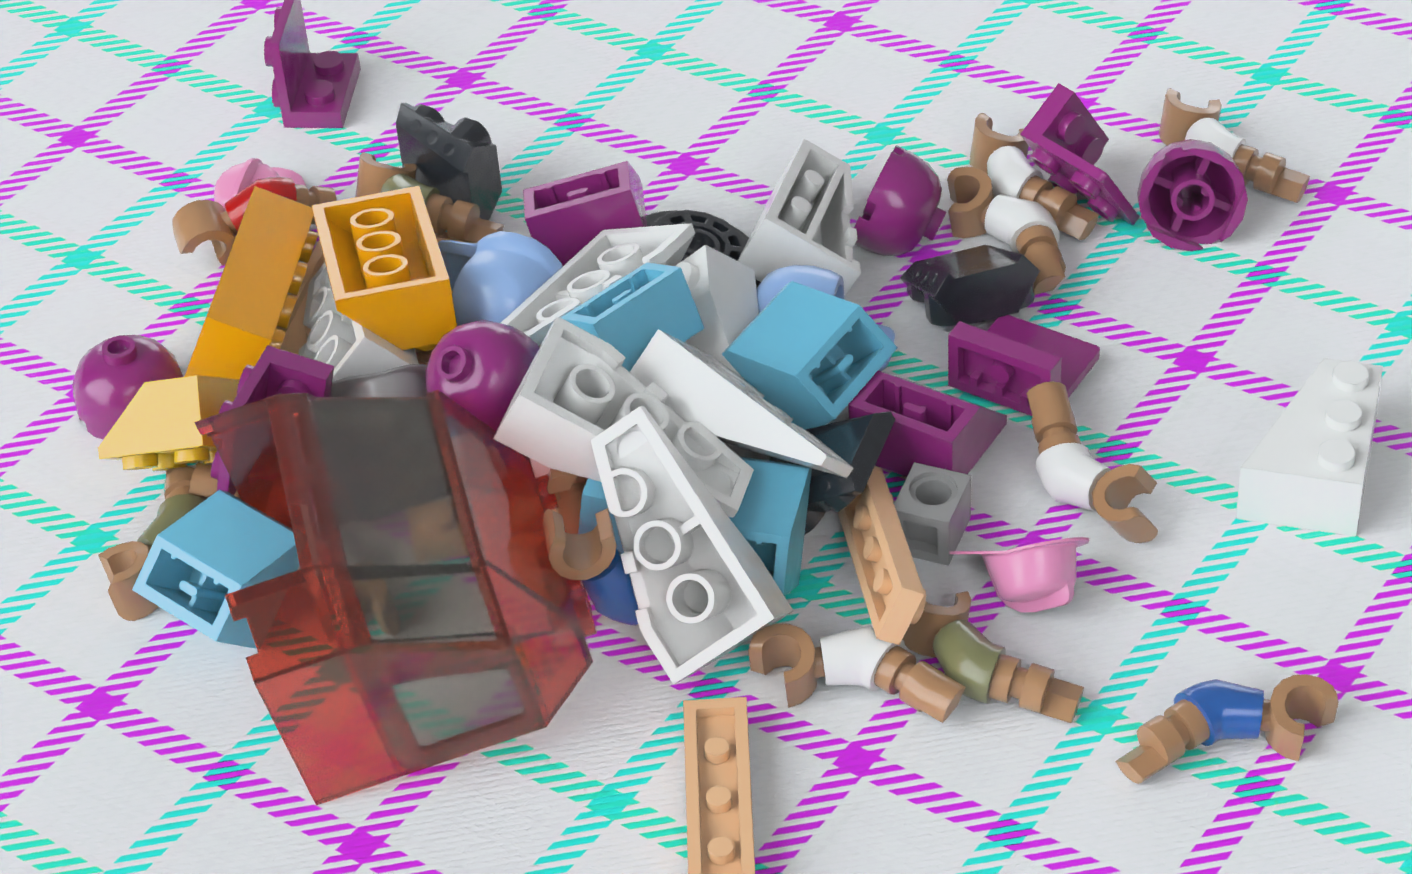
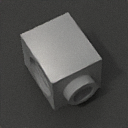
M914 462L894 503L913 558L949 566L954 555L949 554V551H956L971 518V475Z

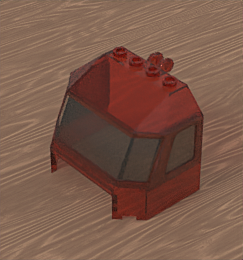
M440 390L426 393L427 397H316L309 393L276 394L194 422L200 435L207 434L208 437L212 438L241 500L293 529L300 569L225 594V598L233 622L247 618L258 651L257 654L246 657L254 684L316 805L547 727L593 663L586 637L597 634L585 587L581 580H571L560 576L552 568L548 557L543 528L544 512L547 509L554 510L559 508L555 493L549 494L547 490L549 475L545 474L537 477L529 457L493 439L497 432Z

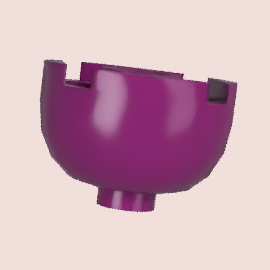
M1194 139L1171 143L1155 153L1142 171L1137 192L1141 217L1152 236L1170 248L1191 252L1202 250L1203 247L1199 244H1212L1217 240L1222 242L1230 237L1243 220L1248 201L1243 173L1233 158L1211 142Z
M897 145L895 146L867 199L863 216H859L854 226L857 230L855 245L882 256H900L912 251L923 236L933 241L947 212L938 208L942 187L939 176L929 163L916 154Z
M482 319L455 327L444 335L433 349L426 368V389L435 412L455 430L471 438L479 440L488 437L494 438L518 387L539 350L538 344L524 332L510 325Z
M141 335L115 336L89 349L79 361L72 383L73 399L79 420L86 424L87 431L94 437L104 440L144 382L183 377L175 356L155 339Z

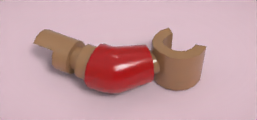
M286 177L258 179L226 201L225 208L212 200H196L184 205L172 219L174 237L180 254L193 253L199 244L211 240L217 259L224 266L254 186L309 207L337 201L336 193L333 188L312 186L308 191L305 185L295 184L291 178ZM314 216L311 224H315Z

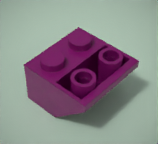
M628 161L523 190L524 216L531 237L547 246L562 263V266L603 230L647 227L642 183L639 175Z
M877 371L848 404L849 419L874 413L892 412L895 422L875 466L905 477L908 476L914 462L968 474L1007 424V415L881 371Z

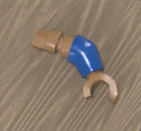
M608 508L595 514L596 527L584 534L566 533L562 515L547 509L544 512L543 528L552 568L562 577L571 580H581L598 613L613 621L636 626L638 621L635 611L639 609L630 574H625L620 556L622 553L616 548L617 545Z
M1308 674L1293 675L1281 680L1274 688L1271 700L1264 699V690L1218 679L1200 682L1176 694L1174 705L1165 710L1164 716H1155L1141 725L1137 730V738L1140 745L1116 760V763L1128 779L1139 784L1182 757L1185 753V748L1191 750L1200 744L1210 746L1222 739H1258L1260 731H1264L1266 741L1273 750L1285 758L1299 761L1305 724L1296 722L1293 719L1309 721L1317 728L1333 723L1339 703L1338 696L1331 684L1322 678Z

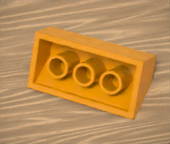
M254 186L184 377L200 375L240 379L244 368L248 364L256 365L267 345L278 349L281 348L286 331L278 329L276 326L286 329L297 297L287 293L297 296L308 267L307 264L301 263L299 260L308 263L318 237L317 232L309 230L314 216L312 207Z
M419 186L312 205L315 224L338 312L401 350L413 348L422 351L433 350L444 335L457 327L449 276Z

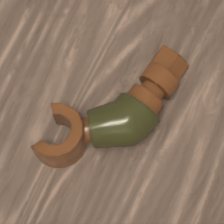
M361 153L355 197L419 186L435 234L443 235L447 231L449 238L468 243H477L488 234L503 231L504 224L480 218V209L477 204L457 200L453 205L452 199L440 195V191L436 187L417 181V167L415 164H404V168L394 167L376 162V158L372 154Z
M186 465V467L166 470L165 501L160 505L154 521L138 538L137 542L122 543L110 547L98 555L110 581L109 596L117 614L127 621H136L144 618L159 607L132 589L156 536L207 499L205 496L189 493L190 482L195 468Z
M968 591L956 593L954 606L944 607L926 602L919 621L916 624L909 625L902 639L905 646L920 655L936 657L945 675L966 687L963 692L964 696L985 704H989L991 699L1009 703L1013 697L1019 699L1020 708L1068 723L1073 722L1084 687L1054 678V669L1032 663L1029 669L1021 667V659L1006 655L1005 647L989 641L975 626L968 622L971 606V597Z

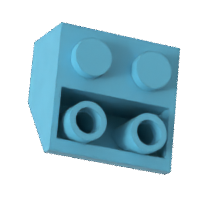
M649 262L561 317L611 344L626 357L622 366L629 372L658 329L685 343L686 340L704 329L681 267Z
M791 281L780 290L728 346L722 355L745 381L764 395V400L783 410L793 418L791 423L805 430L826 425L835 420L898 347L860 305Z
M740 457L754 471L738 512L733 518H729L760 557L785 596L799 585L812 468L803 465Z
M218 490L156 536L132 590L216 642L261 650L311 540L229 492Z

